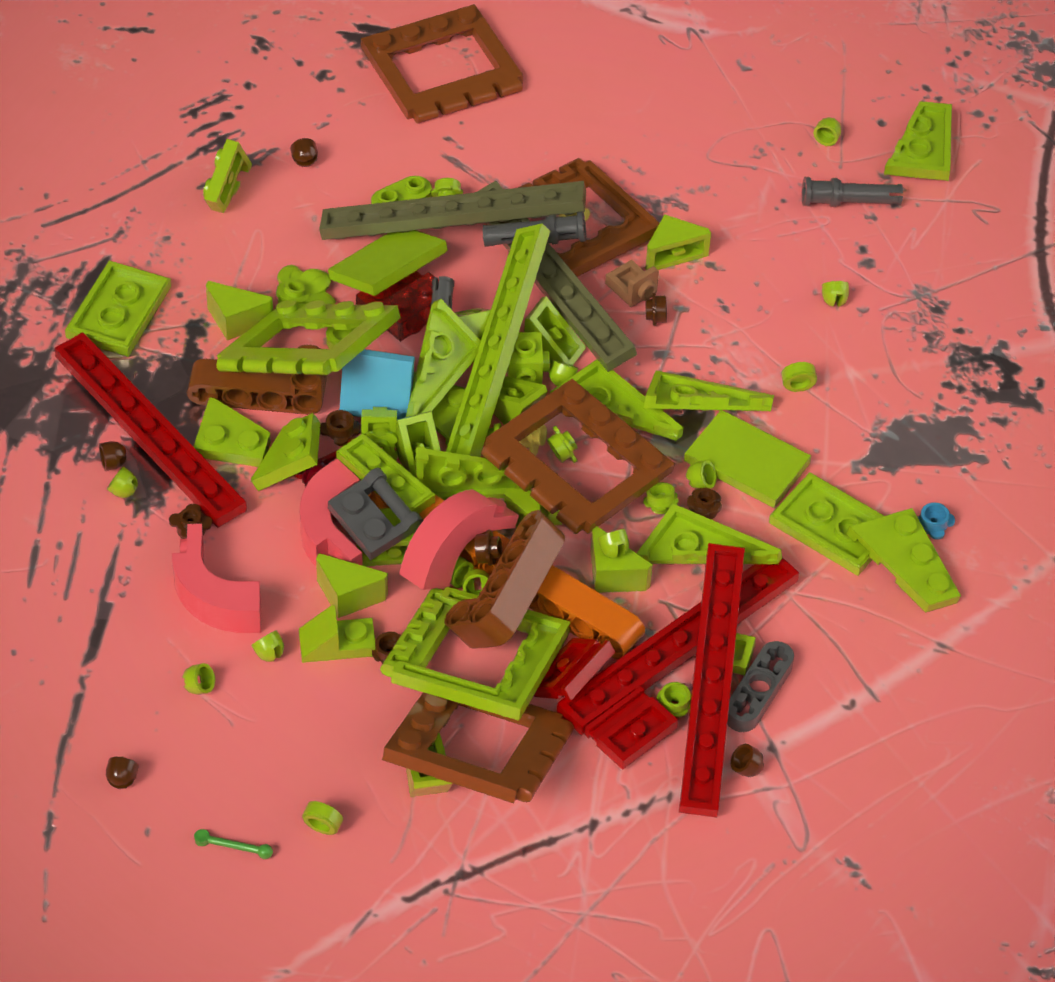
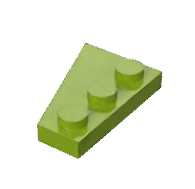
M919 102L907 124L903 137L899 139L892 157L888 159L885 165L884 175L949 181L952 104Z
M416 447L415 477L443 500L459 492L474 489L486 498L492 497L497 499L504 498L505 488L521 489L504 474L508 466L499 470L483 457Z
M913 508L849 526L846 534L854 542L859 541L870 551L869 557L877 565L882 563L896 577L895 583L925 613L956 604L959 601L961 595Z

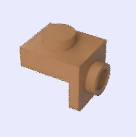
M630 260L606 274L605 284L630 307H633L643 300L650 299L653 293H657L659 271L654 266L644 271L633 260Z

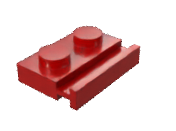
M572 638L555 657L534 697L561 699L565 696L567 700H572L615 653L610 641L605 640L600 644L596 639Z
M640 686L585 727V736L588 739L591 737L597 742L596 746L623 770L675 731L678 727V719L653 696L651 698L644 693V688Z

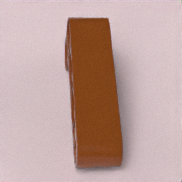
M302 345L298 347L307 349H321L314 345ZM199 359L193 363L187 396L196 404L207 406L209 397L230 408L306 415L318 413L322 408L327 375H305L304 373L276 374L274 372L246 373L245 371L220 372L216 366L217 359Z
M540 510L527 514L517 526L478 598L466 599L456 603L446 614L445 625L472 649L497 647L506 643L516 632L564 544L565 535Z

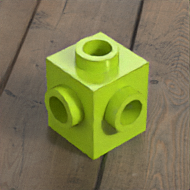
M519 332L510 364L507 368V377L542 384L543 372H549L550 369L549 351H543L542 332Z

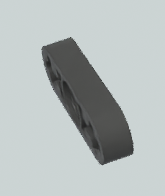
M773 641L763 646L730 697L727 721L730 728L738 732H748L758 725L792 670L794 652L789 645ZM776 657L783 659L777 661L773 672L769 670L770 660H775ZM757 680L764 681L769 685L770 689L765 692H757L750 687V683ZM747 701L751 703L749 713H745L743 716L737 715V712L743 711Z

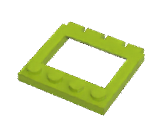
M294 300L282 301L276 305L272 312L217 355V369L220 372L304 373L305 375H328L331 372H338L400 319L398 305H383L382 302L354 305L352 301H344L338 304H325L324 301H313L308 304L296 303ZM297 326L317 330L324 327H333L335 330L355 328L331 349L261 347L282 329H290Z
M446 587L444 590L438 588L431 589L394 645L393 650H391L381 665L380 670L382 674L391 677V683L492 712L503 717L520 720L568 637L571 622L527 610L517 631L528 633V636L519 646L515 658L509 663L500 683L495 688L426 668L450 630L444 623L448 611L459 601L474 599L479 596L451 587Z

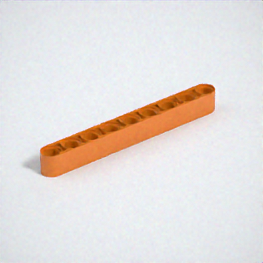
M374 491L368 495L379 509L390 508ZM435 495V503L420 512L419 515L424 520L444 500ZM493 530V536L501 538L503 553L510 539ZM475 538L465 546L459 555L471 562L474 569H482L489 576L500 559H496L495 565L491 566L488 563L479 564L475 555ZM553 565L529 606L535 612L570 621V633L578 638L596 639L600 644L605 640H609L615 650V653L611 656L614 659H620L626 655L645 633L644 624L635 614Z

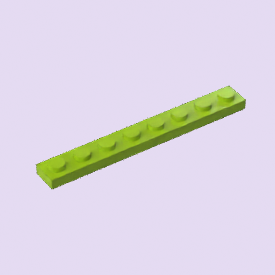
M542 223L516 229L446 452L481 456L550 234V230Z

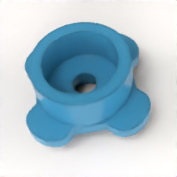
M940 503L926 504L921 510V515L917 516L925 532L933 539H942L945 535L944 531L955 523L954 516Z

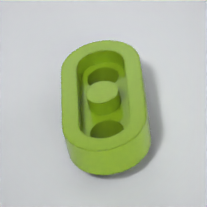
M409 176L376 191L371 198V204L432 197V186L424 177Z

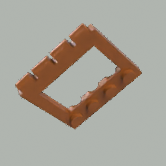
M475 4L361 38L363 52L407 120L414 118L417 124L438 118V110L443 115L467 109V101H469L471 106H476L497 99L496 92L500 97H505L523 90L522 72ZM455 35H463L465 37L472 35L495 68L414 94L392 59L395 54L400 52L411 54L421 51L422 47L426 44L441 45L448 43Z
M580 158L559 167V172L553 170L534 179L533 185L528 182L518 187L584 181L585 188L590 187L624 218V223L618 226L609 225L599 230L598 235L591 240H586L585 242H580L579 240L571 244L569 251L557 253L577 277L651 240L659 225V222L591 160L584 162Z
M573 379L487 436L485 447L481 451V455L499 470L508 466L504 474L523 491L527 492L534 488L530 496L549 513L554 514L560 510L556 519L574 534L582 530L587 534L592 532L596 526L599 527L670 475L675 466L673 461ZM562 413L566 417H573L578 420L582 425L581 430L591 438L602 440L607 445V451L617 460H626L632 465L634 474L594 503H591L519 441Z
M423 692L384 747L382 760L513 804L516 800L527 803L534 797L552 764L572 734L574 726L570 721L562 719L563 714L532 704L527 706L520 720H515ZM459 705L529 728L501 773L427 750L429 746L433 745L442 727L446 726L451 714Z

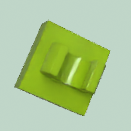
M373 407V410L362 409L361 434L378 428L387 429L396 434L397 410H387V407Z

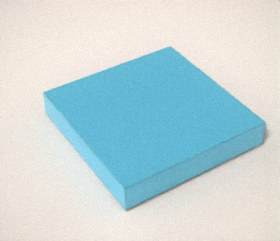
M366 349L361 351L342 368L339 410H345L353 416L361 417L362 409L373 410V407H387V410H397V420L405 418L413 386L415 357Z

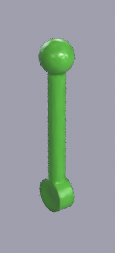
M200 829L194 834V840L198 846H206L210 843L256 853L262 859H268L273 854V849L268 844L256 846L210 836L209 832L205 829Z

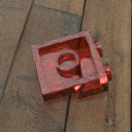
M415 271L376 296L360 291L356 294V304L366 305L371 302H382L383 305H398L400 319L388 328L387 331L401 342L411 334L418 333L427 325L431 309L432 281L435 276L430 272L421 275L418 271Z

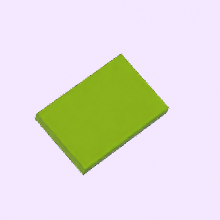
M417 230L387 233L328 269L330 280L376 296L448 251L446 240Z
M109 260L66 327V338L71 339L83 332L98 348L129 357L170 290L171 279Z
M720 410L685 452L684 461L690 465L699 461H711L715 467L717 479L775 508L809 466L811 455Z
M809 472L771 513L769 524L859 576L872 559L869 557L870 551L859 541L854 542L846 534L848 528L851 525L883 517L884 515Z

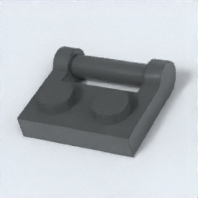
M381 468L371 470L364 479L328 501L329 511L370 560L416 532L423 522V518L418 512H412L386 481L387 476ZM376 491L401 522L393 526L368 495Z

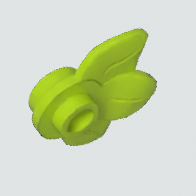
M287 265L279 271L277 276L279 285L276 289L278 303L286 300H294L296 303L308 304L313 301H324L325 304L336 303V300L325 292L331 285L327 272L319 269H308L302 272L295 265Z

